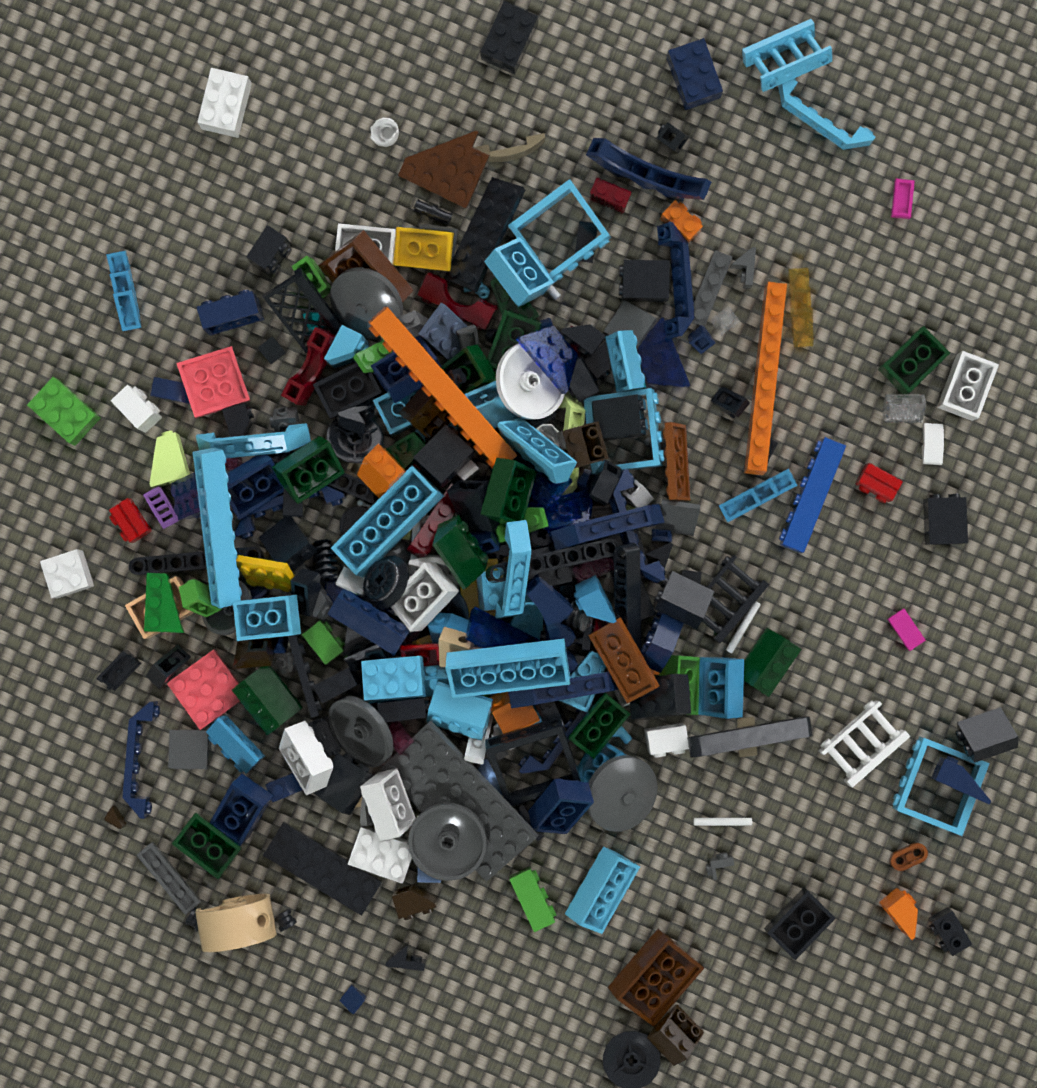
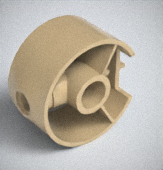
M252 894L222 900V904L217 907L204 910L197 908L195 910L203 952H220L243 948L267 941L277 935L270 894Z

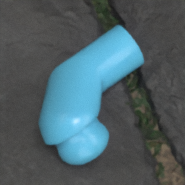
M481 283L478 291L475 293L480 298L486 299L490 294V290ZM464 288V293L471 292V290Z
M622 726L612 736L619 737L625 744L632 740V737Z

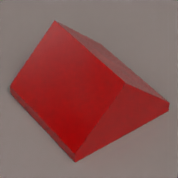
M413 643L400 646L402 657L421 656L423 657L424 667L439 665V643Z

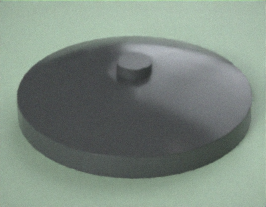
M362 267L351 268L342 272L332 284L330 302L336 317L344 326L362 334L367 339H382L380 336L376 338L368 329L371 327L368 322L385 306L396 317L403 315V303L397 289L386 277L374 270Z
M354 696L341 697L332 704L329 710V725L334 738L345 753L356 758V762L363 763L368 767H378L385 763L392 755L393 739L385 720L378 711L366 701Z
M630 755L617 756L604 762L594 772L589 781L594 803L587 811L595 823L608 831L620 832L635 827L647 817L656 801L658 785L652 768L641 759Z
M440 803L428 807L417 816L409 833L408 845L411 857L421 871L435 879L452 881L470 875L479 867L486 853L487 835L483 823L470 809L455 803Z

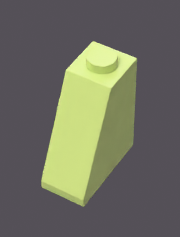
M166 431L161 433L162 436L156 438L149 483L152 488L169 485L190 474L181 439L176 432Z

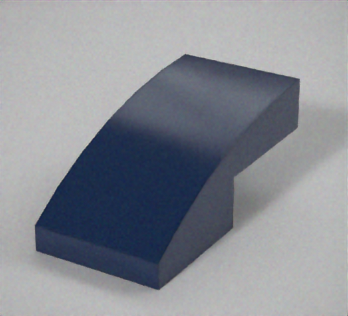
M154 377L150 396L190 404L182 382Z

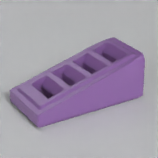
M158 486L143 494L163 529L180 521L162 486ZM160 493L161 496L159 498L152 500V497ZM164 500V504L156 507V504ZM167 507L169 508V510L164 512L163 514L159 513L161 510ZM170 514L173 515L172 518L164 522L163 518Z

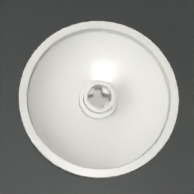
M528 341L516 344L504 353L496 371V386L501 401L511 413L527 420L541 419L556 411L563 401L567 385L566 373L560 358L550 347L540 342Z

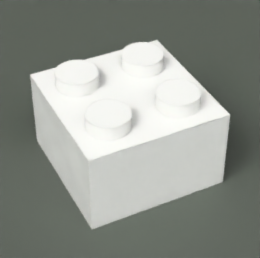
M129 385L125 386L111 400L137 429L145 433L162 418L159 414L161 410L154 403H151L149 400L146 401L147 395L136 386L134 388Z
M76 549L40 561L51 598H61L94 587L83 550Z
M683 723L644 729L648 753L654 757L666 756V752H672L674 755L683 754L686 749H689L687 729Z

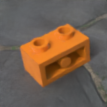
M675 200L662 213L660 220L664 224L673 222L689 244L700 233L703 227L701 225L702 222L697 216H692L687 212L688 209L683 203H678Z

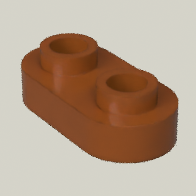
M912 843L893 852L889 859L890 865L897 871L907 870L924 862L927 859L928 850L921 843ZM915 849H919L918 855H914ZM901 857L902 862L897 864L896 859Z

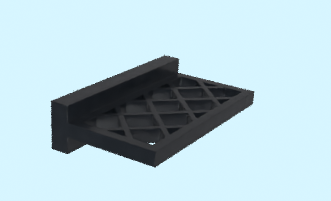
M300 267L294 271L295 274L262 296L301 348L307 353L308 347L303 342L304 336L310 337L312 332H305L307 324L317 325L318 328L320 326H327L331 330L329 332L334 335L338 333L343 324L338 320L333 310ZM293 282L298 286L297 293L287 291V287ZM275 294L282 295L281 303L272 302L270 297ZM285 296L296 297L294 305L284 304ZM299 298L308 299V306H297ZM283 308L293 309L292 317L283 316ZM296 310L306 311L305 319L295 318ZM309 313H318V321L308 320ZM293 323H304L302 331L294 330Z

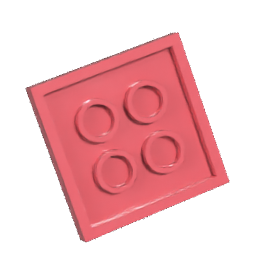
M232 346L176 363L195 419L250 401Z
M215 649L167 683L200 730L240 702L232 691L239 682Z

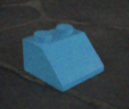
M596 575L575 585L576 592L574 596L580 611L584 610L586 616L610 623L617 622L613 607Z

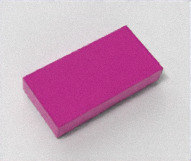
M897 178L894 180L891 217L911 218L915 180Z
M904 608L887 619L908 651L926 641Z

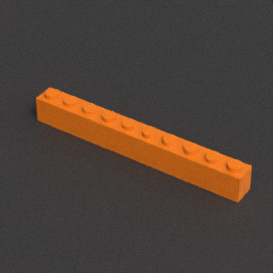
M767 282L764 288L744 473L764 475L767 472L787 284Z
M385 306L368 322L371 326L368 328L376 338L380 336L384 340L382 345L389 353L393 351L397 355L395 360L402 367L407 366L410 370L408 373L415 382L419 380L422 383L423 387L421 389L428 397L432 395L437 400L434 404L442 412L445 410L450 415L447 418L454 426L459 425L462 429L460 432L467 441L471 439L474 442L473 448L479 455L484 454L488 458L486 463L492 469L496 458L513 460L518 456L388 307Z

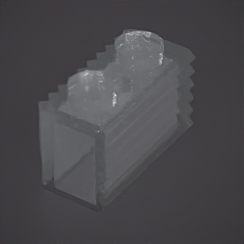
M885 394L882 408L884 422L922 423L927 406L925 395Z

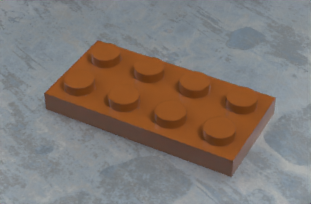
M667 422L663 429V436L666 440L664 455L667 458V466L665 468L668 478L667 495L669 500L691 501L686 425Z
M620 617L616 619L617 622L609 623L588 636L626 703H629L658 688L660 685Z

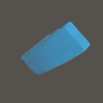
M125 250L106 254L111 272L113 296L122 331L141 328L137 297L127 252Z
M787 469L719 505L727 522H730L796 487L798 484L790 469Z

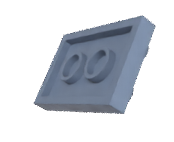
M440 303L418 334L448 361L460 352L456 330L468 326L445 304Z

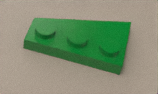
M147 573L144 631L185 633L181 625L179 611L175 604L168 574Z

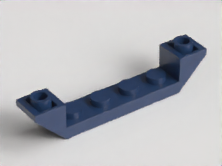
M673 222L657 226L658 245L669 246L671 257L675 318L665 320L666 339L668 340L683 336L695 318L689 245Z
M628 469L621 471L620 479L609 499L613 514L627 511L626 500L621 495V492L628 491L634 487V477L629 473ZM633 530L620 533L624 545L628 543H636L638 545L639 538ZM640 551V574L655 583L665 580L663 565L659 561L645 565L644 553Z
M328 486L323 487L309 497V499L315 498L322 491L326 504H332V507L342 504L343 500L346 499L345 494ZM283 495L271 499L241 518L235 531V536L238 538L242 537V540L252 537V533L257 531L252 517L254 516L255 519L266 515L265 512L273 510V512L282 510Z
M655 504L576 523L552 531L550 534L554 549L557 551L574 547L584 542L642 527L647 528L665 522L660 504Z
M604 672L570 678V685L508 692L512 709L619 689L611 674Z
M151 701L129 719L122 798L140 819H145L152 812L150 797L135 796L139 786L138 782H136V774H139L140 771L138 755L141 754L142 744L139 743L140 735L143 733L141 721H156V718L160 715L158 701Z
M592 701V703H591V706H590V708H589V711H590L591 708L594 706L593 701ZM576 709L578 714L574 719L570 718L564 726L567 739L587 713ZM559 735L553 741L555 744L551 751L548 749L543 755V763L531 754L528 757L524 756L518 764L520 766L519 772L524 774L550 769L563 750Z

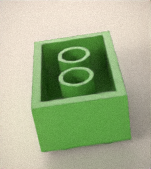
M52 377L27 404L61 437L74 446L101 419L98 414L55 377Z

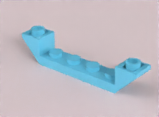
M795 78L778 85L782 107L841 149L870 146L875 139L871 130L861 126L852 138L849 137L845 130L836 128L832 121L819 116L815 109L802 104L798 97H792L790 94L798 83Z
M307 423L288 425L285 432L216 438L215 433L196 435L199 451L210 448L221 449L226 458L286 453L311 442Z
M526 520L506 523L505 540L510 550L504 598L502 601H497L496 619L523 614L532 551Z

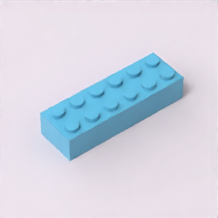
M411 466L331 549L356 576L364 577L369 568L374 563L380 561L444 495L420 469Z
M565 639L446 653V671L452 698L570 685Z

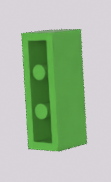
M527 867L509 876V880L533 931L536 932L555 923L554 917L557 914L553 905L549 906L546 901L549 897L545 888H540L538 884L540 878L537 871H532L531 867Z

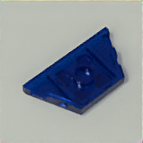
M661 318L649 331L637 349V353L641 357V368L647 383L652 385L690 387V382L673 340L666 339L665 320Z
M550 326L517 337V342L561 394H566L569 389L577 353L565 341V338L556 327Z
M589 489L529 502L527 507L544 508L549 525L545 529L552 532L590 520L594 500L589 497Z

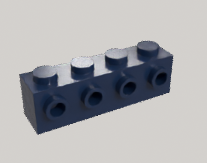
M343 589L337 596L328 612V615L392 655L396 654L410 632L403 623L397 622L389 617L387 613L379 611L369 602L363 601L353 592Z

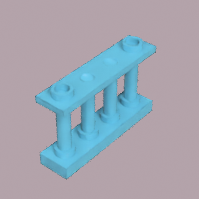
M809 19L743 48V63L746 68L755 64L762 75L760 76L761 90L764 92L832 62V47L820 48L814 39L815 23L812 19ZM806 41L814 53L804 57L796 45ZM787 49L796 58V61L786 64L779 54ZM772 56L779 68L769 72L762 60Z

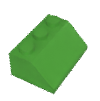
M671 655L659 676L668 674L688 675L691 714L686 715H698L700 657Z

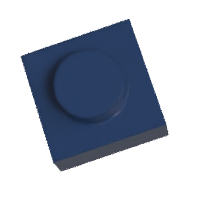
M584 469L582 476L578 477L577 487H579L581 496H589L593 478L592 470Z

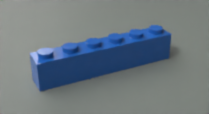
M826 437L821 439V441H817L814 448L816 452L814 459L811 458L807 465V469H809L807 477L803 476L800 487H802L800 494L797 493L794 498L793 512L790 511L786 518V522H788L786 530L782 529L779 540H781V546L798 553L805 552L846 445Z

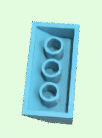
M523 418L498 423L500 436L524 460L533 464L536 470L544 473L551 482L556 484L569 480L577 464L576 460Z
M603 846L575 897L569 904L565 915L578 925L602 934L640 866Z

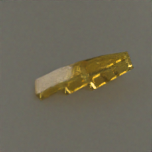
M809 268L788 269L793 344L794 347L813 346V308L811 307Z

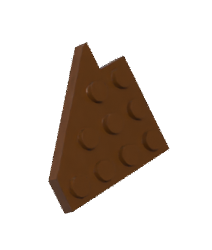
M474 131L406 157L398 176L464 208H468L490 155L473 147L479 131Z

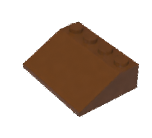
M364 230L318 265L332 283L342 272L351 268L362 267L374 270L386 277L394 285L401 297L402 303L413 292L412 287Z
M658 928L611 982L608 989L618 1001L654 1027L703 971L704 967Z

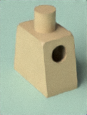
M444 627L439 637V667H446V653L481 649L480 647H474V636Z

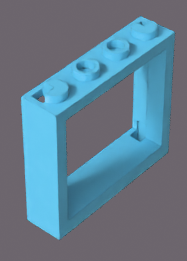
M570 179L508 225L516 238L521 237L554 283L563 278L562 274L567 270L570 272L578 267V262L583 258L587 260L594 255L593 251L595 249L605 247L610 242L609 239L612 238ZM572 192L601 235L549 273L520 230Z
M652 388L591 396L584 399L586 424L595 422L593 401L635 394L646 396L653 460L616 465L621 468V471L625 469L637 470L663 466L662 461H665L664 450H661L660 442H663L662 431H659L658 423H661V416L656 408V404H659L657 392L655 393V390ZM602 461L591 464L592 474L596 472Z
M919 736L915 745L913 744L912 750L914 752L912 758L907 760L905 776H902L899 781V792L893 797V809L963 836L976 801L975 798L965 793L963 794L952 826L905 808L906 801L927 746L975 764L971 777L980 788L990 763L982 760L974 763L970 756L968 757L962 752Z

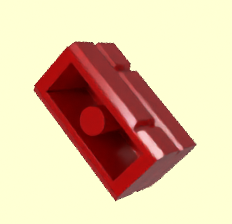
M867 463L855 484L859 486L858 489L866 494L871 492L876 495L875 499L886 503V501H893L903 481L877 466Z
M126 498L118 505L109 509L111 513L109 518L115 526L118 525L122 531L119 533L125 542L135 543L152 532L132 499Z

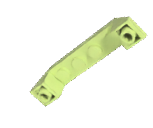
M566 390L563 401L558 409L566 410L563 431L584 425L586 413L582 402H578L577 398H573L570 392ZM579 467L574 468L568 481L548 484L550 491L546 503L562 506L577 488Z

